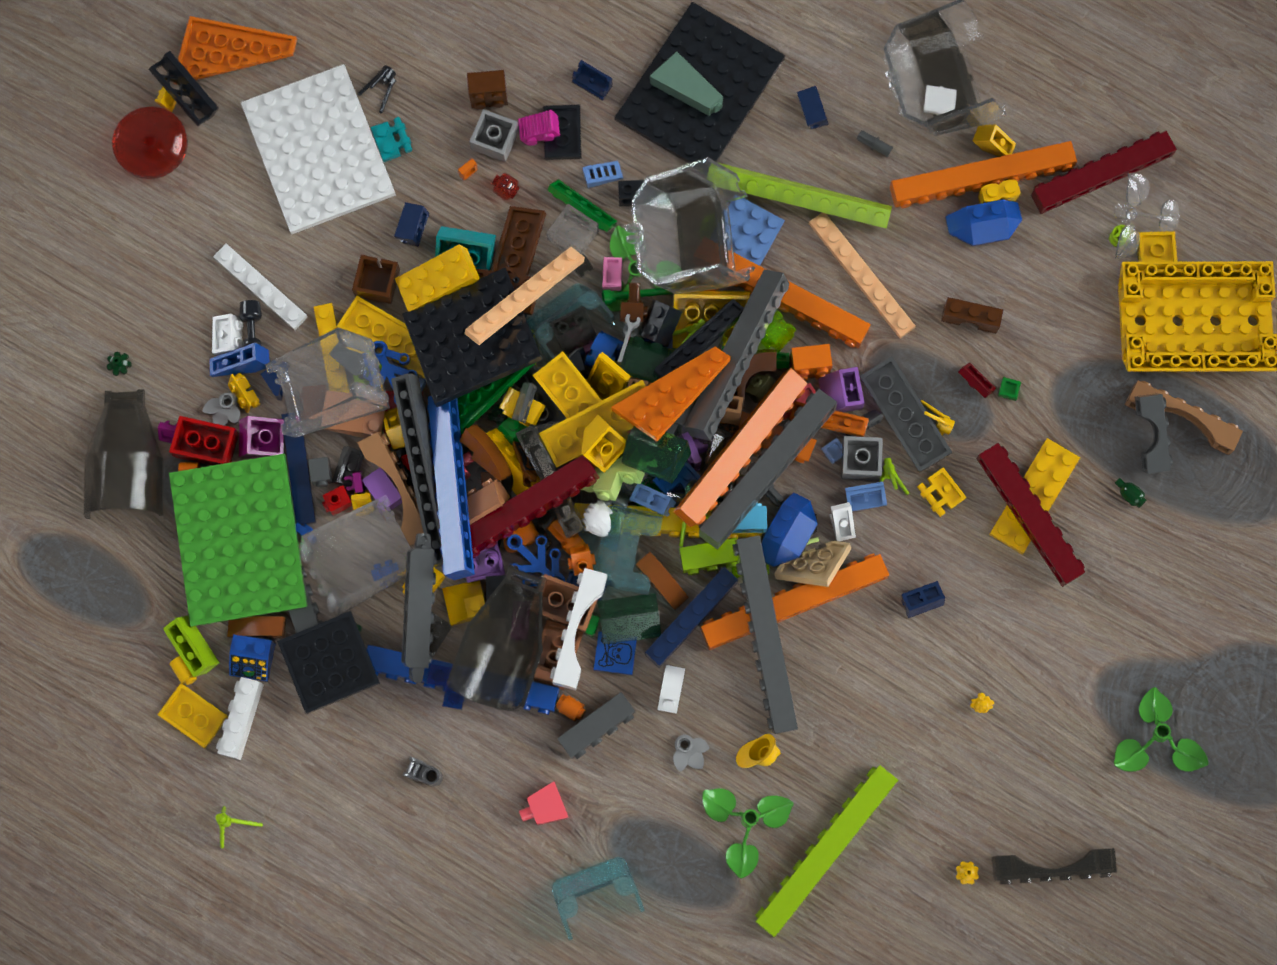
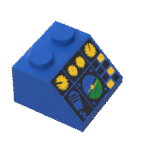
M233 634L229 653V676L268 682L276 644L272 640Z

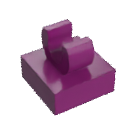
M169 420L165 423L160 422L158 426V440L172 443L176 425H171Z
M356 471L353 473V476L347 475L344 477V480L349 479L353 482L352 486L346 487V490L350 491L355 488V493L365 490L364 483L362 482V471Z

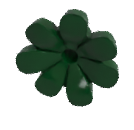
M117 351L114 353V357L109 356L107 361L110 363L106 365L107 370H113L114 376H118L120 371L123 375L128 372L126 367L132 366V362L127 361L129 355L126 353L121 355Z

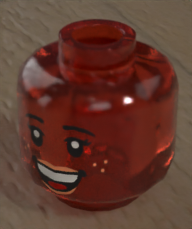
M503 173L501 176L496 175L492 182V185H494L493 193L504 200H509L510 198L513 200L520 188L518 186L519 182L508 173Z

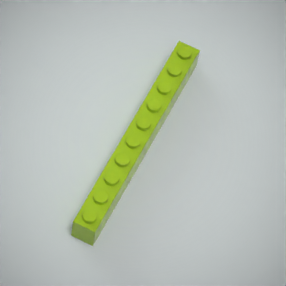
M711 161L705 181L707 184L886 229L892 206L714 161Z
M881 765L877 768L873 766L866 774L869 778L865 783L860 782L854 790L856 792L855 796L852 799L848 797L843 803L842 807L844 810L840 815L836 812L829 821L832 825L828 830L824 828L817 836L820 839L815 846L811 844L805 851L806 858L803 861L799 859L793 866L794 873L791 877L786 875L780 883L782 888L779 892L774 891L767 899L770 902L766 908L761 907L756 913L755 917L757 919L755 922L772 937L779 933L898 782V779Z

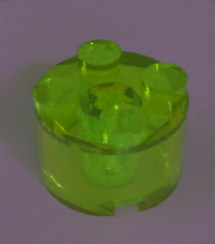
M776 310L773 320L769 324L764 338L761 340V343L766 348L772 347L776 349L777 353L794 338V333L796 332L792 324H787L782 319L783 315L778 310Z

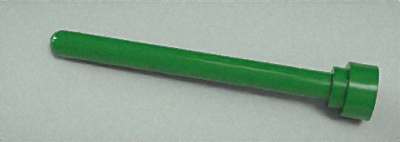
M682 285L640 290V297L674 294V290H691V286ZM610 289L602 290L603 305L612 304L615 300L629 299V291L614 292Z

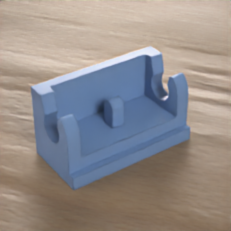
M883 482L845 488L847 502L850 503L852 512L887 506Z
M643 484L636 485L629 499L663 516H669V508L674 507L676 504L672 497Z

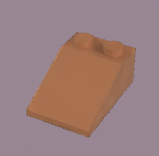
M326 391L319 428L367 438L382 431L387 400L366 395Z
M550 620L546 621L528 671V679L558 687L564 691L565 687L553 684V679L550 678L552 668L557 667L558 660L555 659L557 650L563 646L564 641L561 640L563 629H567L568 626ZM576 630L575 636L576 654L584 633Z

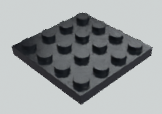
M351 611L277 641L305 714L312 713L380 684Z

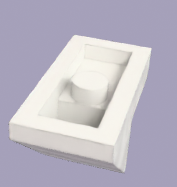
M850 503L831 506L832 514H830V519L836 540L840 542L856 538Z

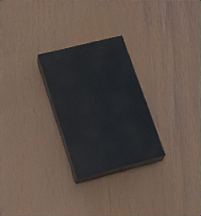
M580 105L543 106V112L552 110L558 115L560 136L554 137L552 141H544L545 160L582 159Z

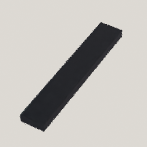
M732 299L653 369V374L660 379L701 355L738 321L744 307Z

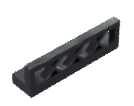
M171 51L165 53L161 61L149 68V71L197 127L212 118L219 109ZM162 66L166 70L167 76L160 74L157 69ZM170 81L177 83L179 90L173 89L170 86ZM182 96L189 97L191 104L185 103L182 100ZM194 110L201 111L204 117L199 119L194 114Z

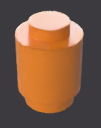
M563 694L555 708L559 709L558 712L574 722L577 719L581 720L586 712L584 709L585 705L570 695L566 696Z

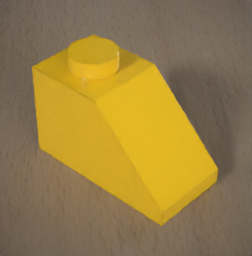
M996 124L978 125L972 140L982 151L998 157L1012 154L1016 145Z
M394 408L385 411L383 421L393 450L404 448L405 443L398 409Z

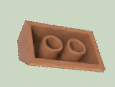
M490 478L481 484L482 488L478 490L473 488L467 492L470 524L499 508L510 498L498 479L492 481Z
M544 574L530 611L568 626L569 622L566 621L568 611H573L575 603H571L574 591L578 592L579 587ZM598 600L586 610L577 630L586 633Z

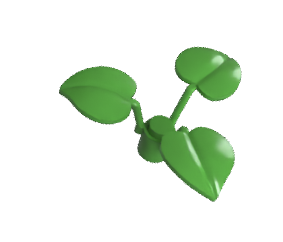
M616 226L610 239L611 253L614 257H622V260L628 257L631 263L628 266L630 276L626 285L622 281L621 291L614 292L629 291V283H631L633 277L639 278L643 273L654 277L653 285L655 288L680 286L686 281L683 271L671 262L662 261L657 263L654 268L655 273L644 269L640 261H634L631 258L640 250V239L632 231ZM629 299L615 300L612 304L605 305L607 311H621V301Z
M1153 687L1144 695L1139 705V715L1146 723L1155 722L1156 727L1153 731V737L1142 748L1136 740H1123L1116 748L1114 759L1115 767L1127 772L1139 771L1149 761V756L1144 750L1155 740L1157 742L1169 740L1172 749L1175 750L1172 755V761L1179 770L1185 772L1195 771L1206 767L1209 762L1203 749L1191 739H1181L1177 747L1172 740L1173 737L1170 736L1171 728L1167 724L1161 723L1169 720L1173 708L1170 701L1156 687Z
M726 789L704 790L702 795L703 807L712 820L724 822L729 814L741 817V823L746 827L742 845L738 843L731 845L727 849L725 857L727 865L739 878L748 876L755 869L759 859L757 848L753 845H746L751 828L756 825L759 818H763L764 824L770 828L783 826L789 818L794 802L781 796H766L757 804L759 813L753 809L746 810L743 813L732 812L736 806V799Z

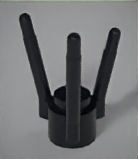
M384 65L381 71L362 88L358 95L361 96L369 87L372 89L378 82L383 85L389 83L379 113H383L391 89L396 82L394 79L396 72L389 66Z

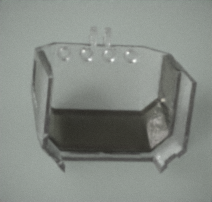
M965 0L954 1L895 25L883 48L885 52L883 60L890 69L885 75L887 79H890L888 85L893 90L895 99L899 100L900 106H898L900 116H904L908 122L935 137L982 126L1006 117L1005 103L999 105L994 98L982 102L980 100L964 46L985 37L983 32H978L976 25L979 22ZM926 86H943V88L957 90L955 109L938 116L937 114L923 112Z
M705 158L646 177L632 199L631 213L634 224L625 225L627 232L635 234L628 235L626 242L635 244L638 272L656 286L674 294L725 288L748 281L750 278L749 273L753 272L755 267L752 266L735 271L728 205L729 202L748 197L745 190L741 191L738 185L740 181L738 175L712 159Z

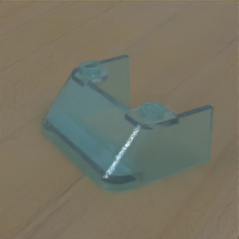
M582 283L572 285L527 318L535 342L549 362L555 358V355L546 345L554 336L551 326L579 305H582L587 310L597 307L611 326L615 325V317L596 292Z
M615 857L558 879L553 883L552 893L569 940L574 938L567 919L575 916L578 911L576 898L608 885L614 884L615 890L622 896L634 893L641 913L645 912L628 864L623 858Z

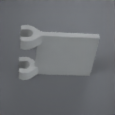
M627 314L625 317V326L622 332L625 340L617 365L620 367L622 366L629 342L637 337L638 329L636 328H638L641 318L637 317L635 323L630 322V314Z

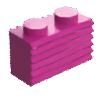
M549 110L518 118L520 140L529 146L536 145L538 141L554 140V137L560 136L558 115Z

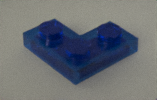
M430 664L427 684L446 687L443 707L463 710L470 671Z

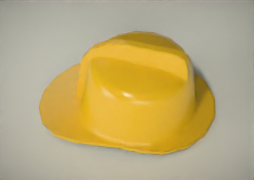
M765 734L743 745L736 755L737 765L741 768H750L755 765H771L781 754L776 746L775 737L771 734Z

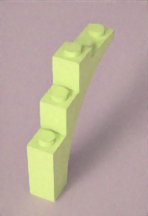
M645 435L642 441L631 451L617 459L605 473L599 468H594L600 478L597 479L594 485L586 486L581 490L595 492L597 498L602 501H616L623 482L627 484H641L648 465L652 467H666L674 442L667 444L664 441V435L658 441Z

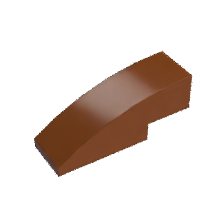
M476 424L465 429L460 442L474 452L471 459L499 481L511 476L512 472L493 440Z
M651 552L636 563V568L674 611L689 598Z
M253 616L229 620L227 637L233 638L234 634L261 639L285 638L286 618L280 616Z

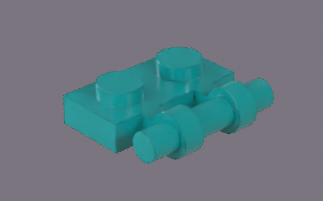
M400 117L393 119L395 126L391 128L388 121L370 127L383 162L400 157L399 149L404 148L406 153L412 151L411 139L407 137L406 126ZM399 134L401 140L396 142L393 135Z

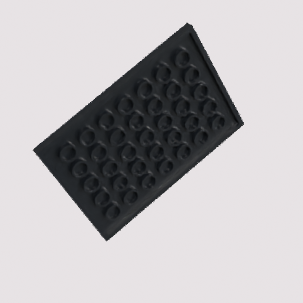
M691 2L616 114L615 121L707 174L711 161L717 162L784 61L785 55ZM678 52L723 96V106L717 113L713 112L709 116L653 86L650 83V75L673 54Z

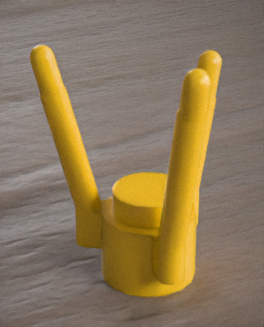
M920 400L926 408L940 417L927 411L924 412V415L937 421L936 427L942 436L944 433L949 435L955 421L930 404Z

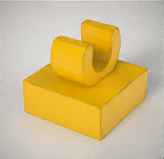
M162 87L158 92L157 99L154 101L166 111L172 112L177 102Z
M365 490L363 494L356 492L354 495H351L354 513L374 511L371 494L368 490Z

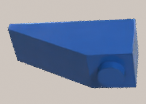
M252 343L210 358L211 377L236 375L238 373H255L270 367L269 350L257 343Z

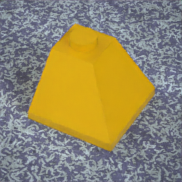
M597 415L584 429L581 454L605 473L629 447L630 443Z
M480 580L442 588L451 626L488 617Z

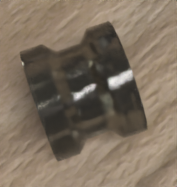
M582 254L585 257L584 262L574 270L580 278L587 271L593 270L592 264L584 254Z

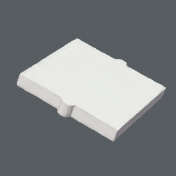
M927 85L923 112L937 114V116L954 117L957 90L943 88V86Z

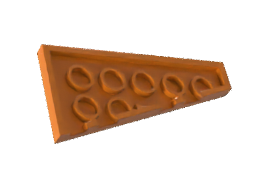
M715 346L613 405L611 409L646 435L658 441L731 361V357Z

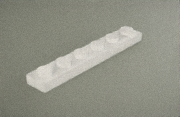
M225 244L213 256L217 262L294 330L308 318L300 308L229 245Z

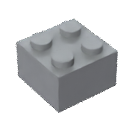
M483 109L469 141L471 150L506 163L519 132L518 122Z
M844 436L842 441L841 479L880 481L882 476L883 438Z

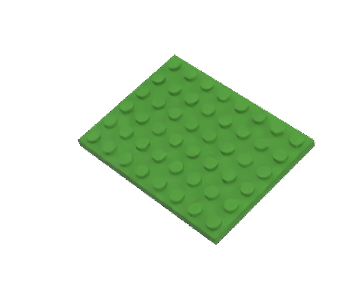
M285 454L169 473L191 627L308 607Z

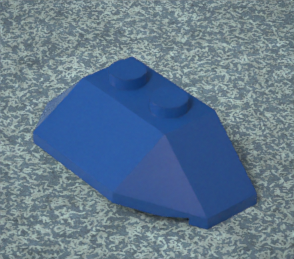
M998 200L966 206L945 216L949 235L955 236L971 246L1010 239L1021 223L1022 216L1018 202Z
M793 492L783 502L762 541L766 564L776 567L801 556L818 525L810 500Z

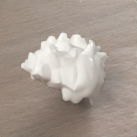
M598 500L597 503H591L584 510L586 512L583 514L585 519H582L586 527L585 531L598 537H605L611 530L609 515L613 514V512L606 506L604 501Z

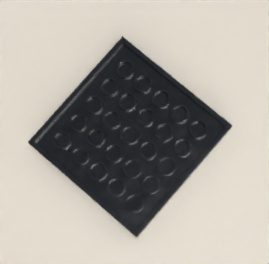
M506 268L482 277L476 283L462 287L460 290L445 295L434 302L427 303L423 307L402 314L436 407L543 360L523 311L480 345L465 335L467 327L515 291Z

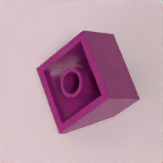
M246 416L239 420L240 458L255 459L283 454L284 419Z

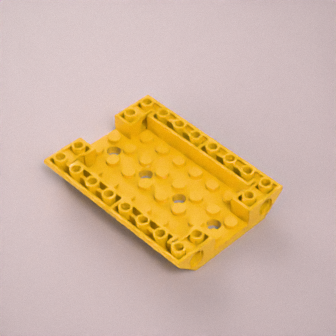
M1273 261L1121 263L1118 284L1122 360L1127 372H1277V334H1273L1271 302L1276 298ZM1136 317H1141L1144 320L1143 326L1136 324ZM1254 317L1257 320V325L1249 324L1248 318ZM1173 318H1180L1182 321V325H1175L1173 323ZM1210 318H1218L1220 322L1219 325H1213L1210 321Z

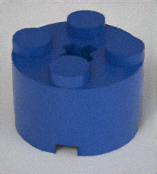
M603 331L599 332L590 348V355L586 357L585 365L592 368L601 352L614 362H618L624 342Z

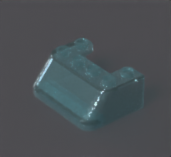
M616 505L610 506L609 508L613 512V514L609 515L611 530L607 536L600 537L594 571L607 574L606 584L619 590L649 595V577L642 573L633 572L639 536L657 535L661 530L663 515Z

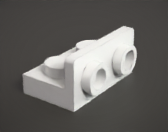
M226 314L213 317V354L220 355L242 347L243 321L238 316Z

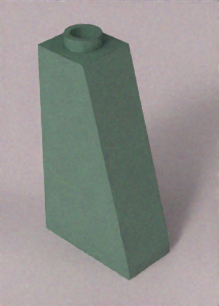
M678 52L673 54L650 75V83L653 86L709 116L713 112L717 113L723 106V96Z

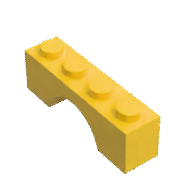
M497 428L487 432L486 434L499 448L509 465L513 476V492L518 495L530 488L523 485V473L513 445ZM536 476V482H531V485L533 486L543 480L542 477Z

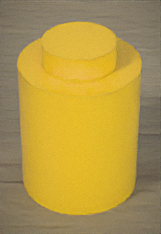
M180 656L170 662V666L181 684L186 683V685H190L197 680L196 677H193Z

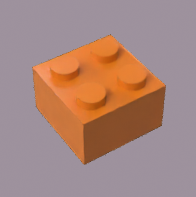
M830 344L791 348L789 356L790 368L803 380L807 381L808 378L818 380L830 374L833 366Z

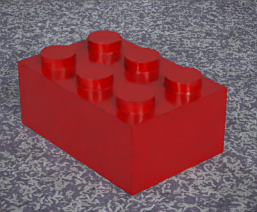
M179 416L169 453L175 458L200 462L211 466L231 463L239 432L233 427Z

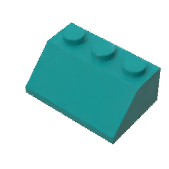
M441 226L436 235L435 257L460 244L468 249L476 269L491 271L496 235Z

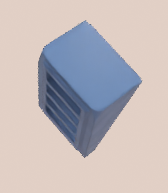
M618 161L582 167L587 188L623 179ZM615 167L617 175H613L611 168ZM605 169L608 170L609 176L605 175ZM598 171L601 172V178L598 177ZM591 173H594L595 179L591 178Z

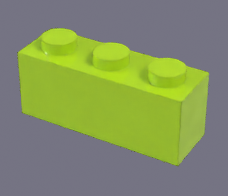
M737 538L726 539L718 550L709 543L679 548L683 574L688 573L689 576L696 575L701 570L714 572L718 570V567L726 566V569L735 568L739 560L738 556H734L732 545L735 544Z
M189 615L175 618L163 628L193 677L207 674L219 664L218 659L198 628L190 626Z

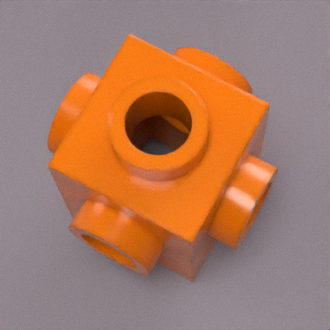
M588 544L569 547L571 558H567L569 570L573 569L575 576L583 573L584 568L593 570V565H596L594 553L590 554Z

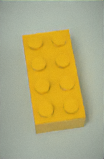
M459 244L395 278V281L409 312L423 307L427 303L434 302L445 295L454 293L462 287L476 283L480 277L468 249Z

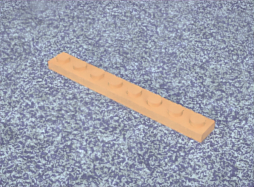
M821 213L809 221L811 228L897 336L901 339L916 327L915 324L828 215Z
M573 247L568 248L467 327L465 335L480 345L584 262L585 257Z

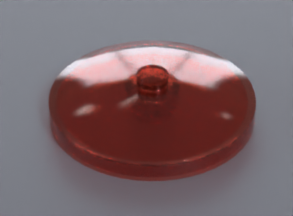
M142 107L128 113L118 123L112 138L113 153L121 167L129 174L143 179L160 178L174 171L183 161L188 147L187 133L181 121L173 113L160 107Z

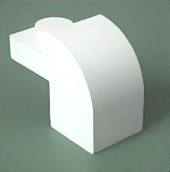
M666 665L657 710L677 714L685 668Z

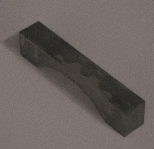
M531 425L515 434L540 480H543L558 469L539 435L540 432L537 426ZM572 497L563 500L560 506L553 507L566 538H572L585 531V524Z
M1115 848L1090 850L1077 862L1062 868L1034 866L1021 860L1016 855L992 857L994 881H1000V885L1012 884V880H1020V883H1032L1034 878H1039L1040 882L1052 881V877H1059L1060 881L1072 880V876L1078 875L1080 879H1092L1091 875L1099 874V878L1112 877L1111 873H1117Z

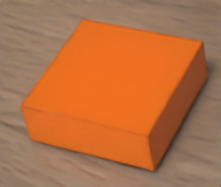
M473 158L458 169L459 176L463 181L478 171L477 164Z

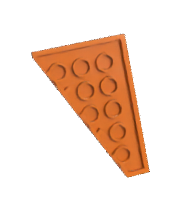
M190 16L178 60L191 76L198 80L292 57L297 37Z

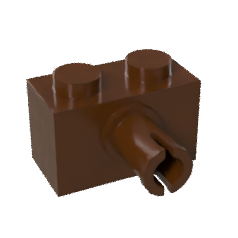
M629 283V300L621 301L620 321L625 322L627 314H630V322H636L637 317L641 318L640 322L647 318L648 306H644V302L640 300L641 283Z

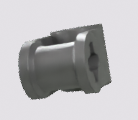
M409 758L410 763L406 772H403V776L430 786H437L441 783L443 777L438 769L416 758ZM434 771L437 773V778L435 781L430 782L428 774Z

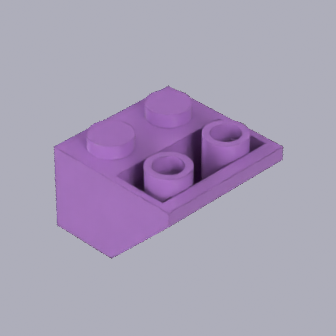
M858 367L837 370L818 379L820 390L837 401L835 411L848 412L863 409L865 403Z

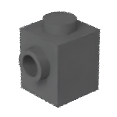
M328 457L308 459L310 479L314 486L322 488L333 483L331 463Z

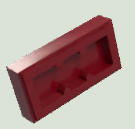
M967 363L958 371L968 381L970 387L976 389L984 398L995 391L996 387L971 363Z

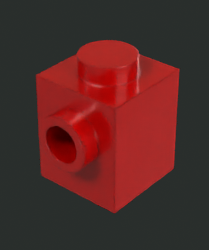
M343 485L322 495L325 500L322 504L326 512L330 511L333 516L352 507L351 498Z

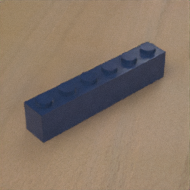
M723 567L645 652V656L660 668L737 585L738 579Z

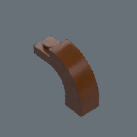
M776 349L757 350L756 354L753 355L749 368L745 371L741 384L736 389L737 392L734 393V396L743 397L742 409H745V387L748 379L760 371H776Z

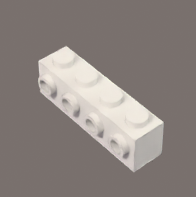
M241 677L240 681L236 682L234 687L236 694L228 707L230 714L228 719L224 720L222 726L224 733L217 742L216 749H218V754L241 760L264 686L261 682Z

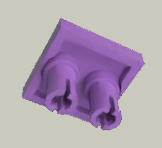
M688 432L679 434L676 443L680 452L683 451L686 457L685 460L696 472L699 471L702 463L699 454L713 448V439L710 441L700 438L694 440Z
M498 541L495 546L482 550L479 556L473 558L475 575L466 577L467 583L486 579V576L505 575Z

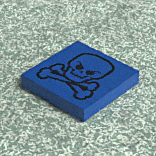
M599 631L594 671L633 675L637 636Z

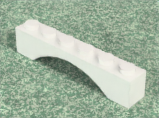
M584 568L583 573H579L577 584L580 586L578 592L574 591L571 603L575 604L573 611H568L566 621L569 622L567 629H563L561 640L564 643L562 648L557 650L555 659L558 660L557 667L552 668L550 675L554 685L572 690L577 688L581 668L575 653L576 630L586 610L602 597L607 581V574L586 568Z

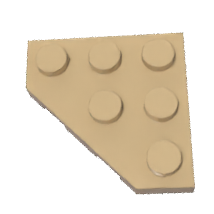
M830 541L825 543L826 547L818 550L813 548L803 552L801 557L780 564L774 573L777 580L828 587L849 554L851 545L847 542Z

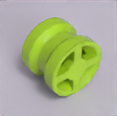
M1125 225L1114 227L1109 235L1110 243L1115 247L1124 246L1131 236L1130 229Z

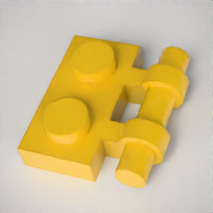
M944 467L927 479L931 486L927 488L923 482L917 486L922 498H926L932 506V511L936 512L939 517L946 514L942 506L946 504L951 510L967 498ZM935 490L942 498L938 502L931 494Z

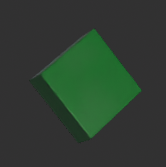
M1003 377L998 396L1016 401L1021 382Z
M592 615L586 630V636L594 637L600 622L598 616Z

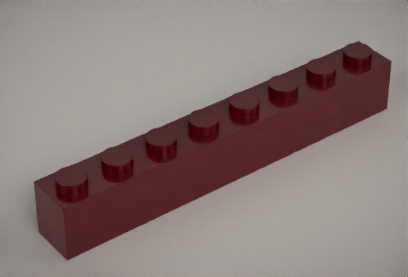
M1167 130L1162 133L1158 131L1146 140H1137L1128 148L1127 146L1121 147L1112 155L1110 153L1105 154L1096 162L1094 160L1089 161L1080 169H1071L1067 172V175L1062 177L1061 175L1055 176L1051 179V182L1046 184L1044 182L1039 183L1034 187L1031 197L1040 214H1043L1168 159L1174 155L1177 149Z
M997 443L979 454L976 459L1060 585L1064 587L1085 573V566L1080 559H1076L1072 546L1064 541L1062 531L1059 527L1054 526L1047 510L1044 511L1041 507L1039 497L1036 494L1033 495L1029 489V482L1021 477L1016 463L1011 462L1008 458L1009 454L1006 448Z
M581 455L505 502L499 508L470 524L473 558L479 556L482 550L495 546L500 539L510 537L516 529L526 527L532 519L542 517L550 508L560 506L566 498L576 496L584 487L594 485L600 477L590 460Z

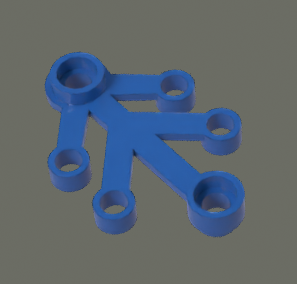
M375 341L370 345L369 353L372 358L368 368L363 373L365 380L373 381L375 379L374 370L378 361L382 365L376 384L371 389L373 397L380 398L383 395L382 388L386 378H388L392 386L391 378H395L394 374L401 376L407 373H414L418 376L415 370H407L389 364L386 358L398 360L401 365L405 366L410 362L408 354L389 350L383 341ZM382 348V352L376 353V349ZM402 357H407V361H401ZM369 372L373 373L371 378H367L366 374ZM380 389L379 394H374V390Z
M512 534L506 539V544L510 549L517 550L531 563V565L511 563L508 566L509 573L517 575L519 573L541 572L543 575L546 574L565 581L564 576L559 573V558L561 556L559 549L551 548L548 555L552 559L551 571L546 567L545 545L547 538L544 535H537L535 537L537 558L522 544L523 541L519 535ZM540 537L544 538L542 544L538 543V538ZM512 538L517 539V543L515 545H511L510 543ZM554 550L558 552V555L556 557H552L551 555L552 551ZM514 565L518 568L516 572L511 571V567ZM525 576L522 579V585L526 588L540 586L543 578L533 579L530 576ZM526 579H531L530 585H525Z

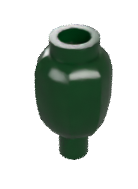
M1121 478L1115 482L1120 488L1121 496L1131 506L1140 508L1147 501L1144 498L1145 493L1131 482L1125 483Z

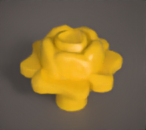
M979 693L977 698L971 700L970 707L975 712L987 713L989 709H993L994 701L990 700L989 696L985 697L984 693Z
M962 861L960 866L956 867V879L960 880L961 884L968 883L972 885L974 880L979 878L977 874L979 869L971 861L968 863Z

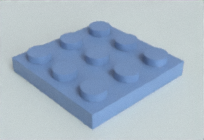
M736 194L710 240L760 266L785 220Z

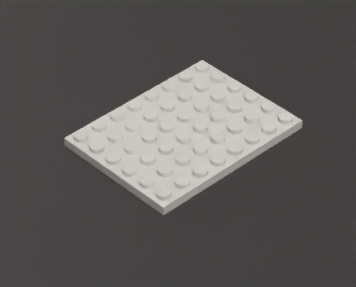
M344 64L241 102L291 235L396 196Z

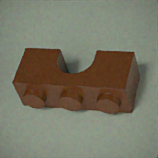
M948 297L944 304L941 321L960 325V323L964 322L972 323L978 326V330L996 334L1001 325L1004 309Z

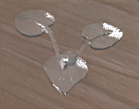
M1128 173L1126 190L1128 204H1118L1114 210V216L1117 219H1121L1122 223L1127 224L1119 236L1116 259L1131 256L1138 249L1140 235L1135 231V226L1129 222L1134 220L1137 215L1160 219L1159 228L1167 232L1173 230L1179 222L1180 208L1174 200H1168L1162 205L1161 215L1137 212L1134 207L1142 204V200L1148 197L1150 190L1148 180L1140 174Z

